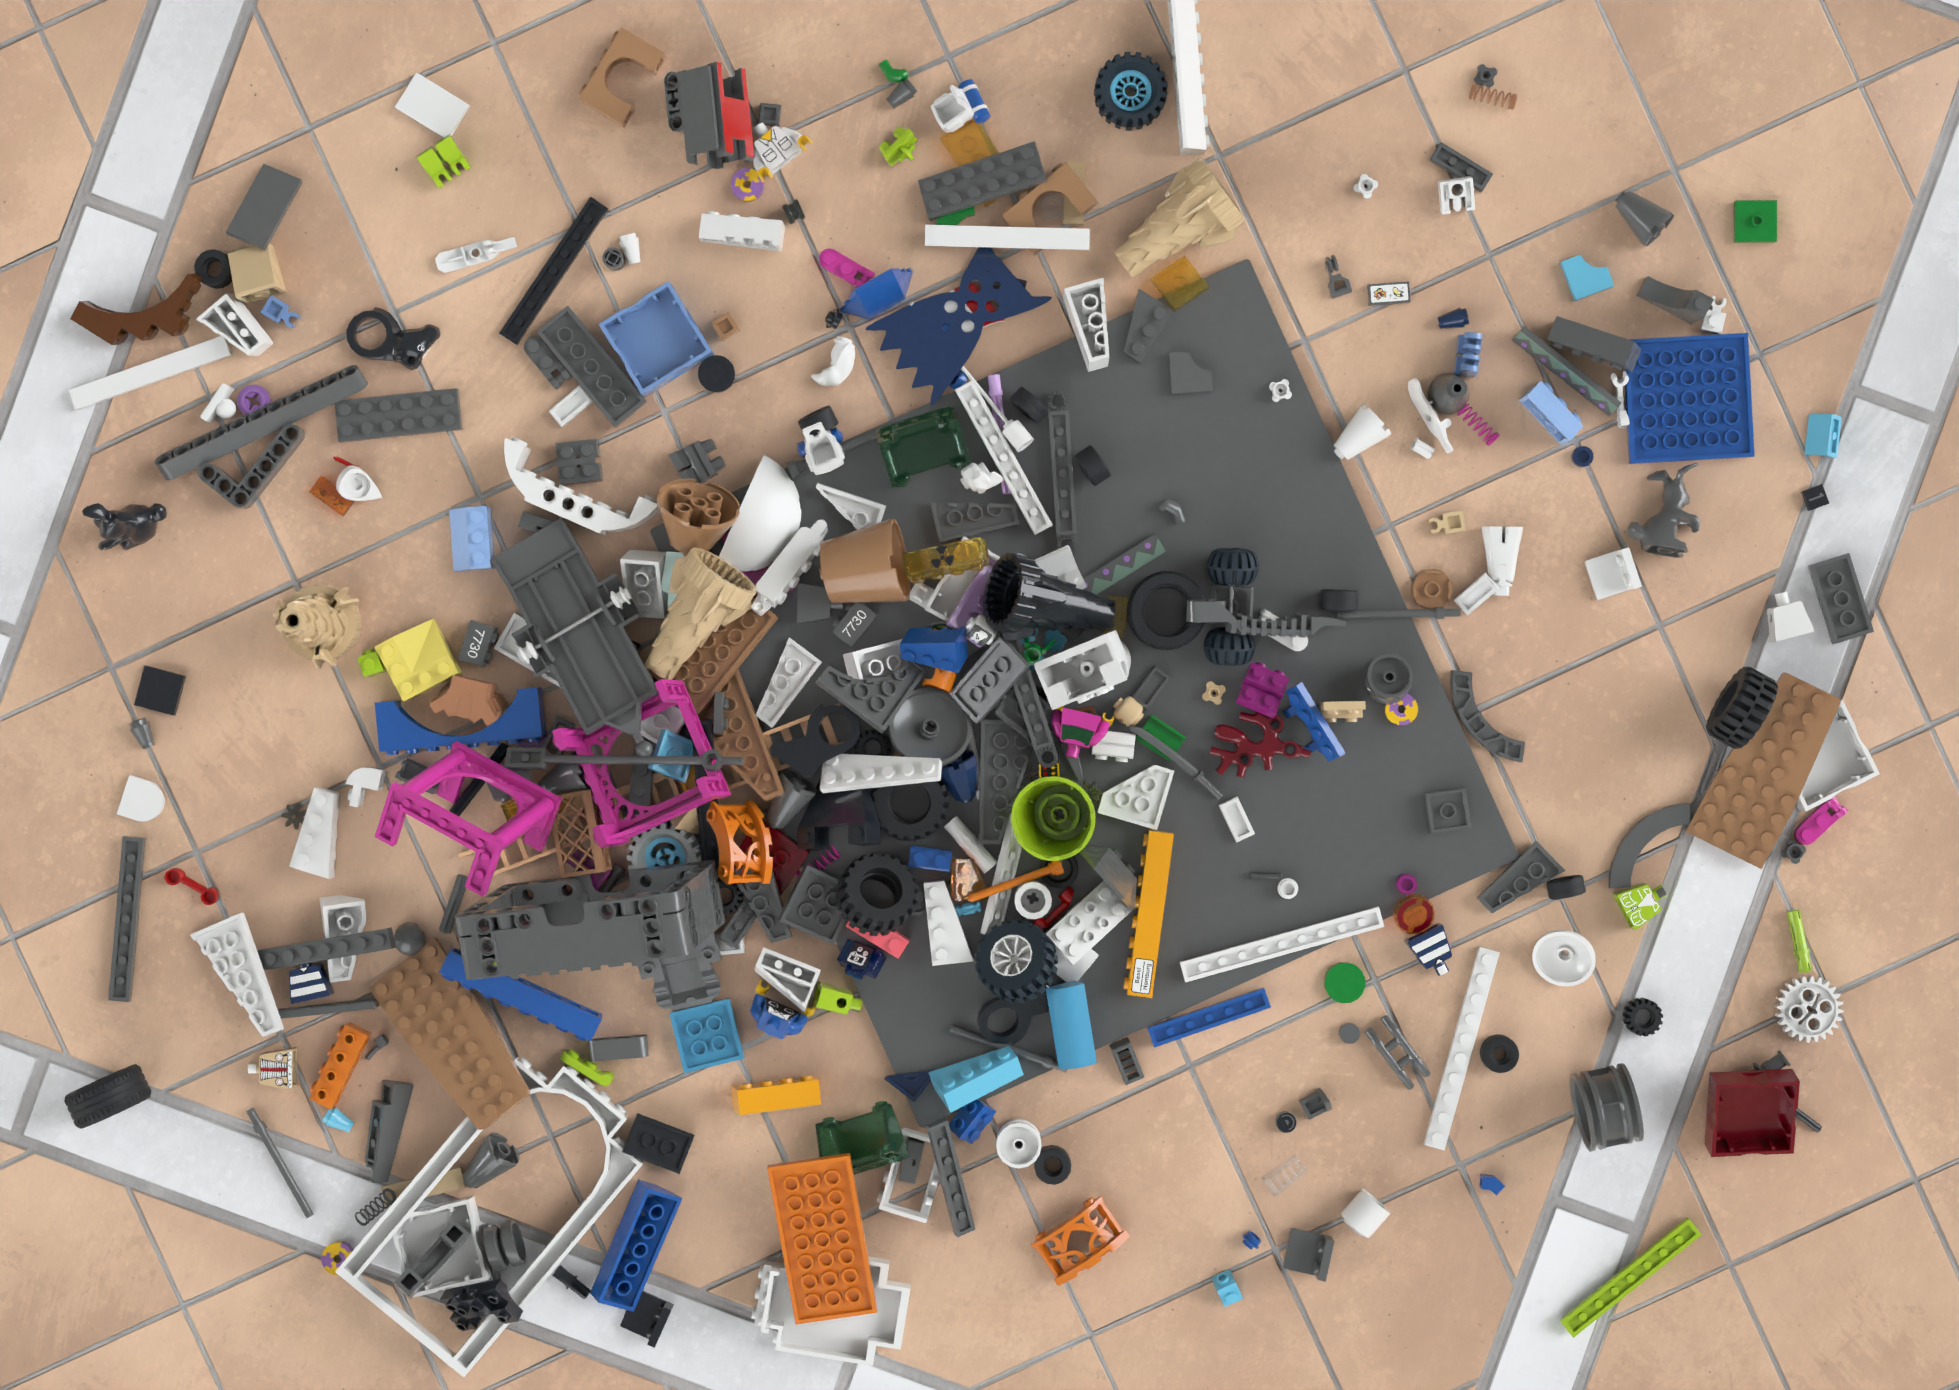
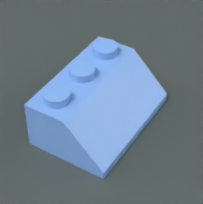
M1539 381L1519 401L1560 445L1569 442L1583 427L1580 423L1581 419L1576 413H1571L1566 408L1567 404L1562 398H1557L1552 393L1553 389L1548 383Z
M475 506L449 510L453 571L495 569L491 561L494 558L491 507Z

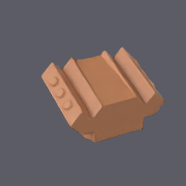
M452 675L451 682L439 690L429 705L435 714L444 709L448 717H462L471 720L473 723L482 718L486 726H489L498 720L508 702L503 694L495 692L497 684L465 676Z

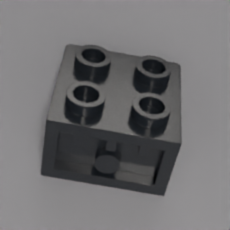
M643 1291L634 1312L626 1310L620 1326L649 1339L647 1345L655 1348L674 1304Z

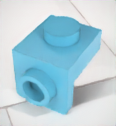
M1229 1269L1211 1278L1225 1307L1243 1299Z

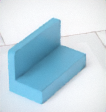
M1809 414L1805 444L1806 455H1822L1829 458H1837L1842 417L1834 414Z

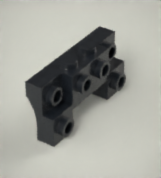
M501 1279L445 1289L440 1298L446 1305V1308L453 1311L450 1320L462 1331L477 1329L482 1319L479 1316L494 1314L499 1322L507 1324L518 1322L523 1313V1310L511 1298L507 1285Z

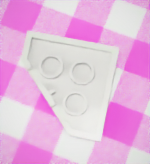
M1152 765L1103 792L1097 813L1157 830L1174 770Z

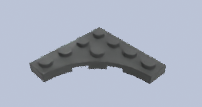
M907 661L901 668L888 676L862 680L852 678V676L843 674L828 665L816 681V684L880 733H883L928 669L922 664Z

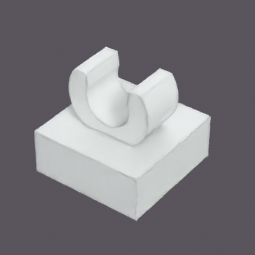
M917 580L910 592L909 600L925 608L934 589Z

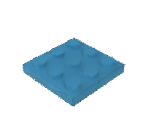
M730 998L669 1013L684 1073L745 1058Z

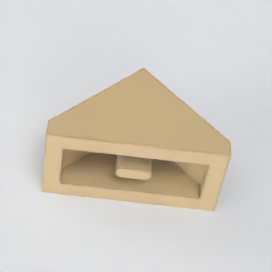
M696 808L670 820L675 829H683L694 834L699 833Z

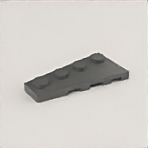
M743 865L734 871L733 875H740ZM748 869L746 874H752L753 871ZM773 869L770 884H762L761 882L738 883V887L749 901L748 904L759 918L758 921L771 943L791 938L793 935L790 925L778 920L784 906Z

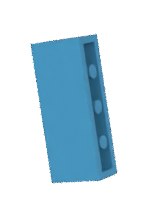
M1074 980L1046 988L1058 1068L1076 1069L1096 1064L1084 983Z

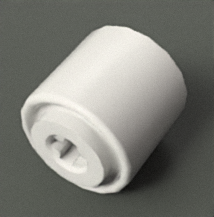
M1032 880L1018 886L1015 891L1014 902L1017 911L1027 919H1038L1048 913L1052 898L1048 887L1039 880ZM1032 892L1036 893V897L1039 898L1033 904L1029 903L1030 900L1027 898V895H1032Z
M1363 1188L1341 1213L1345 1223L1357 1234L1366 1238H1370L1391 1214L1378 1199Z

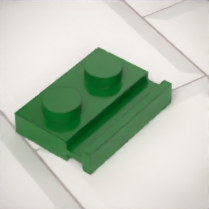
M1152 714L1143 726L1144 730L1175 752H1177L1186 738ZM1137 735L1135 740L1170 762L1172 760Z

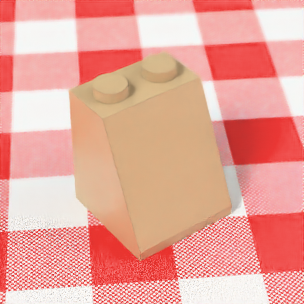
M269 243L266 250L255 246L248 248L241 246L233 249L234 252L228 253L233 287L237 299L250 304L269 298L270 295L276 296L287 292L272 244Z

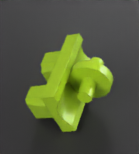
M899 126L893 132V136L897 140L892 145L888 141H884L879 146L883 157L891 167L898 160L902 162L907 158L912 161L914 157L911 152L915 149L914 144L918 141L909 128L905 130Z

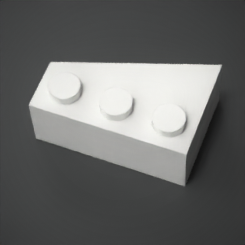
M764 947L755 966L757 974L800 1010L805 1012L819 978L820 969Z

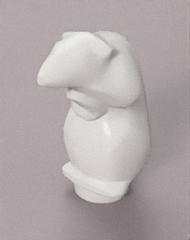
M837 336L834 339L835 345L831 351V366L823 369L819 374H812L811 378L824 387L841 384L853 368L855 346L852 344V340Z

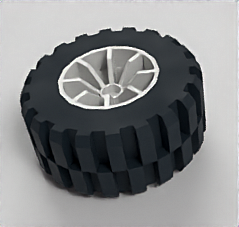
M1013 919L1012 923L1008 920L1003 921L1001 926H993L991 928L993 931L989 934L986 932L983 936L984 941L979 942L977 946L979 953H975V960L978 962L975 964V968L979 973L978 977L1001 1000L1005 999L1011 1003H1014L1015 999L1019 1003L1026 1002V998L1033 1000L1037 998V993L1043 994L1046 991L1045 986L1052 984L1053 979L1051 977L1057 973L1058 968L1054 965L1058 963L1055 946L1037 925H1033L1029 921L1024 920L1023 923L1020 919Z

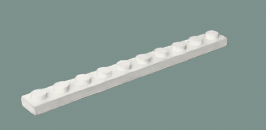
M1377 906L1180 961V966L1185 982L1382 928L1384 923L1380 909Z
M1478 946L1424 1139V1145L1445 1150L1500 952Z

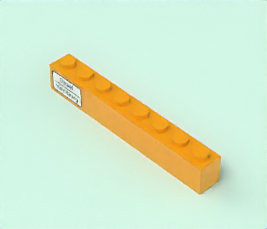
M1148 830V834L1143 836L1142 846H1146L1145 855L1141 854L1140 866L1143 867L1142 875H1138L1137 880L1140 894L1136 895L1135 907L1138 909L1137 916L1132 918L1131 928H1135L1134 936H1130L1129 948L1132 949L1131 957H1127L1126 969H1129V976L1124 978L1123 989L1127 990V995L1152 998L1174 838V834L1170 832Z

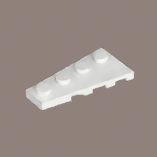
M788 638L771 682L756 713V716L771 728L776 725L822 664L819 659L791 638Z

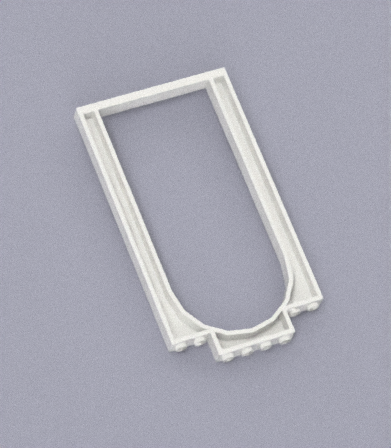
M517 1057L513 1062L527 1084L530 1094L535 1092L559 1093L585 1105L600 1124L606 1144L604 1171L592 1192L508 1290L513 1301L522 1309L643 1165L644 1161L622 1153L625 1141L619 1136L615 1138L613 1135L627 1120V1111L621 1105L617 1104L615 1106L610 1102L611 1097L604 1091L598 1092L591 1080L581 1078L578 1075L579 1071L564 1064L548 1083L546 1081L548 1078L541 1071L535 1072L530 1068L532 1064L523 1057L521 1059ZM468 1116L335 1271L463 1377L472 1369L509 1323L503 1324L499 1322L494 1314L487 1315L455 1353L360 1274L482 1130L477 1129Z

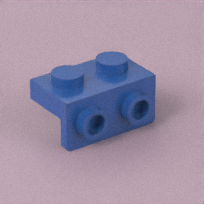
M976 1099L960 1108L949 1123L950 1130L960 1139L973 1144L979 1138L985 1126L991 1122L997 1111Z

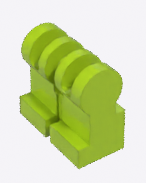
M450 134L435 143L437 151L431 146L416 157L439 188L445 186L439 177L440 174H443L449 182L453 180L449 169L443 166L445 161L451 166L449 168L457 176L461 175L460 170L456 166L457 163H461L466 171L471 168Z

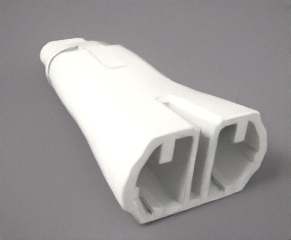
M1482 526L1488 576L1499 587L1493 595L1509 596V586H1512L1511 583H1513L1523 527Z

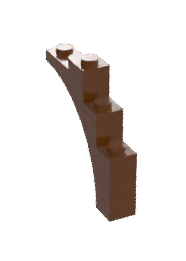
M187 274L180 286L167 299L154 307L140 312H116L102 308L90 301H79L70 319L111 345L124 343L128 337L127 332L142 341L151 340L157 335L158 327L172 336H181L187 331L190 317L185 315L184 312L189 310L193 295L197 294L200 290L202 277L197 274Z

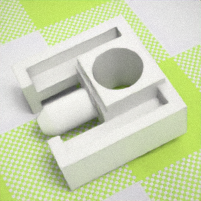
M1471 176L1437 181L1441 214L1451 213L1449 199H1453V209L1456 212L1460 211L1462 208L1461 197L1465 198V210H1475L1473 178ZM1460 184L1459 192L1452 194V186Z

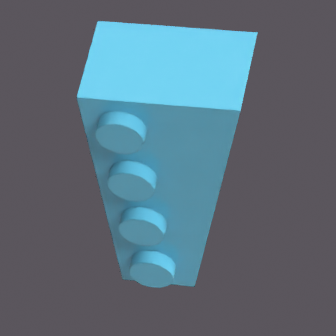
M1009 1046L928 1072L936 1093L950 1113L1024 1075L1018 1057Z

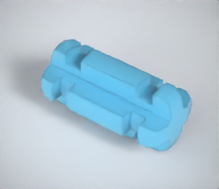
M979 901L956 906L958 916L981 911Z

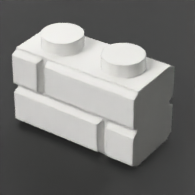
M1107 731L1106 736L1096 746H1092L1091 754L1095 755V759L1107 760L1108 756L1116 757V761L1128 762V758L1133 759L1136 734Z

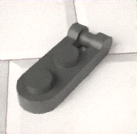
M530 337L525 341L524 351L556 390L561 387L560 384L563 381H568L572 378L571 374L540 338ZM558 369L560 374L554 378L552 373Z

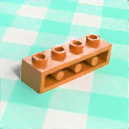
M351 1022L340 1027L336 1035L338 1040L336 1044H332L327 1053L330 1057L327 1063L324 1062L320 1067L318 1073L321 1075L318 1081L313 1082L309 1090L312 1093L309 1098L310 1100L330 1110L337 1106L368 1043L371 1032Z

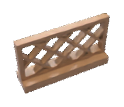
M592 789L557 795L566 803L562 812H557L552 826L561 878L612 870L609 848H600L593 838L594 832L592 828L604 823L600 817V808L592 798ZM582 795L584 802L581 809L572 804L575 797ZM569 807L578 812L573 821L564 815ZM581 815L587 819V826L584 830L575 824ZM561 819L570 824L565 833L558 826ZM573 827L581 832L577 841L568 836ZM584 835L591 842L588 850L579 844ZM565 839L573 844L569 853L562 848V843ZM576 848L585 853L580 862L571 856ZM588 856L594 860V869H588L583 865ZM570 859L577 867L573 872L567 873L565 864Z

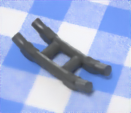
M1385 1015L1381 1018V1021L1394 1038L1384 1045L1371 1027L1365 1030L1364 1033L1405 1087L1410 1090L1414 1087V1084L1402 1069L1404 1066L1412 1061L1423 1077H1428L1431 1072L1388 1015ZM1400 1044L1406 1055L1396 1061L1390 1051Z

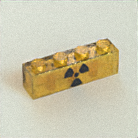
M981 537L902 554L905 578L914 584L923 583L925 579L929 578L934 580L942 579L944 575L948 574L961 575L967 570L981 571L984 569L983 567L990 566L987 542Z

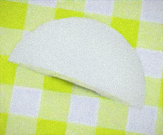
M765 455L740 506L739 517L732 525L719 555L720 558L741 572L757 571L769 566L797 533L800 526L801 509L797 488L785 470Z

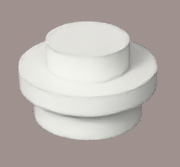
M1285 878L1279 882L1277 890L1281 897L1291 899L1296 896L1298 885L1293 879Z

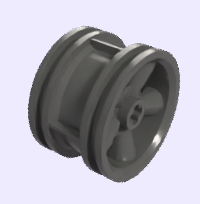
M1624 1063L1617 1064L1616 1068L1610 1065L1601 1069L1581 1071L1580 1076L1577 1073L1570 1074L1569 1085L1574 1113L1582 1140L1589 1152L1595 1151L1596 1146L1602 1150L1606 1147L1631 1144L1633 1139L1636 1142L1643 1141L1644 1128L1640 1104L1631 1075Z

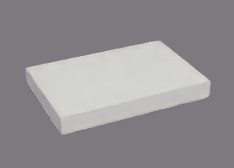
M417 72L395 106L396 109L443 138L449 134L453 135L470 107L469 104Z

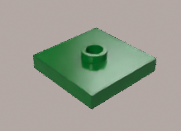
M1777 200L1734 201V243L1777 242Z

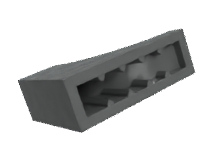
M1649 276L1646 277L1637 294L1638 297L1689 324L1703 319L1714 300L1696 289L1683 290L1675 288Z

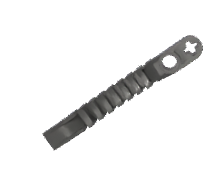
M1187 600V622H1226L1227 632L1246 635L1247 633L1249 635L1258 634L1266 636L1267 634L1286 637L1287 635L1304 638L1306 635L1313 636L1317 630L1324 626L1346 627V621L1323 615H1302L1301 612H1296L1295 618L1286 616V621H1282L1281 618H1276V621L1271 619L1262 621L1261 618L1252 619L1251 617L1243 616L1241 613H1236L1235 618L1226 609V600Z

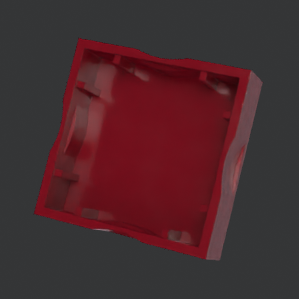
M1793 1069L1709 1073L1704 1144L1711 1157L1794 1153L1796 1134L1795 1114L1798 1108L1800 1081Z

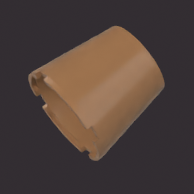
M888 519L821 542L820 577L824 582L827 595L832 603L904 602L910 599L909 564L904 565L902 552H906L900 527L895 519Z

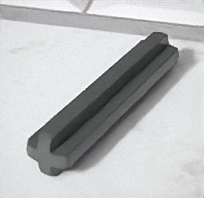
M457 875L439 927V931L442 933H451L455 916L458 913L466 890L465 884L468 877L465 875Z

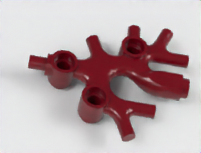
M1257 711L1255 714L1241 712L1239 720L1255 723L1262 727L1264 737L1260 742L1250 741L1246 734L1236 727L1221 724L1217 725L1214 737H1218V740L1235 744L1237 749L1231 752L1211 747L1210 755L1222 758L1221 764L1215 770L1222 776L1226 769L1235 763L1238 765L1236 776L1244 778L1246 769L1252 766L1253 757L1255 756L1262 758L1265 771L1273 770L1272 757L1276 754H1283L1288 759H1299L1300 756L1310 759L1311 750L1303 749L1302 745H1298L1294 741L1283 742L1279 739L1278 734L1284 728L1281 717L1275 716L1273 719ZM1274 722L1279 723V727L1276 729L1272 727ZM1289 747L1294 748V752L1291 754L1287 753ZM1243 757L1249 758L1247 763L1241 762Z

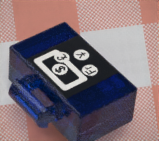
M847 939L837 958L840 966L845 968V974L857 979H862L864 975L876 979L886 960L883 951Z

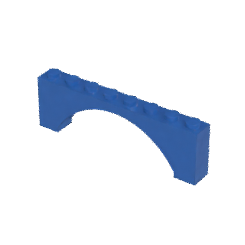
M542 687L517 689V696L497 721L481 731L464 736L445 735L426 728L403 709L401 701L375 703L379 752L386 751V755H397L399 750H406L407 754L418 753L419 748H426L427 752L439 751V746H447V750H451L452 744L456 741L467 744V747L472 748L480 747L479 743L487 742V746L500 745V741L507 740L508 744L520 743V739L528 738V742L541 741L540 737L546 736Z

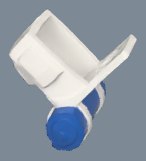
M972 79L963 81L958 88L953 85L949 86L952 92L942 94L931 105L941 129L947 133L956 131L971 119H974L975 123L979 124L986 122L991 117L989 109L985 105L978 91L979 89Z
M819 422L802 429L806 439L798 443L797 451L800 456L806 458L811 472L819 475L830 472L844 464L843 459L845 456L839 444L843 442V435L837 427L826 431L822 423ZM812 430H820L816 436L809 434Z

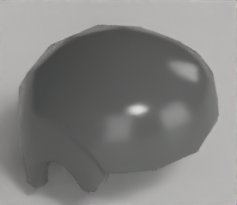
M406 922L400 925L394 933L395 947L402 954L414 955L425 945V933L416 923Z

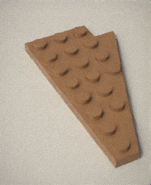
M738 668L720 691L724 692L725 697L729 699V708L725 710V718H728V730L724 731V736H715L713 733L714 748L723 757H743V765L731 766L765 801L785 794ZM714 699L701 715L697 713L699 720L712 719L713 729Z

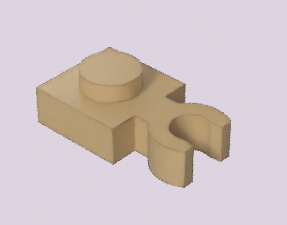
M1463 510L1441 514L1442 520L1438 518L1428 519V523L1435 522L1437 525L1435 530L1429 531L1431 534L1438 533L1441 529H1444V534L1466 531Z

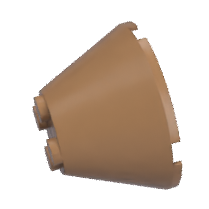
M696 479L673 480L664 484L659 489L657 504L670 540L669 544L682 552L684 557L692 548H701L710 552V549L738 519L740 504L736 497L727 489L712 482H708L707 485L696 483Z

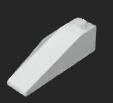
M344 895L320 898L324 939L361 933L366 923L364 899ZM356 955L327 960L330 983L351 980L357 958Z

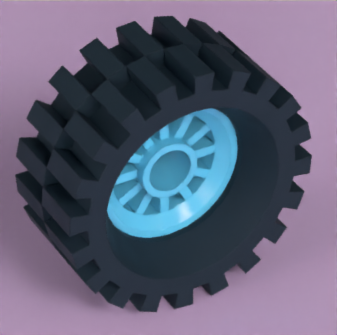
M1125 52L1124 56L1121 57L1119 54L1115 55L1112 61L1108 60L1104 68L1100 69L1094 89L1095 105L1099 108L1101 117L1103 115L1106 117L1105 121L1108 124L1113 122L1115 128L1118 129L1121 126L1126 127V131H1131L1132 127H1136L1139 130L1145 124L1147 126L1150 125L1153 119H1157L1167 98L1168 83L1165 81L1166 75L1164 71L1159 70L1160 65L1158 62H1151L1152 57L1147 55L1146 58H1143L1140 52H1136L1135 55ZM1132 88L1135 90L1136 95L1129 97L1125 94V90Z

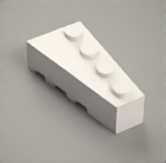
M1104 278L1065 288L1063 300L1088 372L1108 367L1109 345Z
M323 787L314 788L289 867L327 879L335 877L334 864L338 832L339 792Z
M945 879L924 881L932 966L973 962V955Z

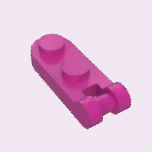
M825 249L819 255V262L824 269L856 288L873 279L875 275L871 270L834 249ZM858 272L863 274L860 280L855 279Z
M1835 796L1822 803L1796 827L1794 838L1799 844H1812L1831 825L1847 813L1848 810L1837 802L1838 799ZM1830 807L1834 810L1831 815L1826 811Z

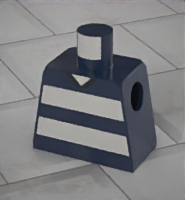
M1437 923L1404 940L1425 969L1434 967L1438 976L1449 971L1445 960L1451 958L1452 953L1442 924Z
M312 963L299 964V968L289 971L291 1004L334 994L323 963L313 965Z

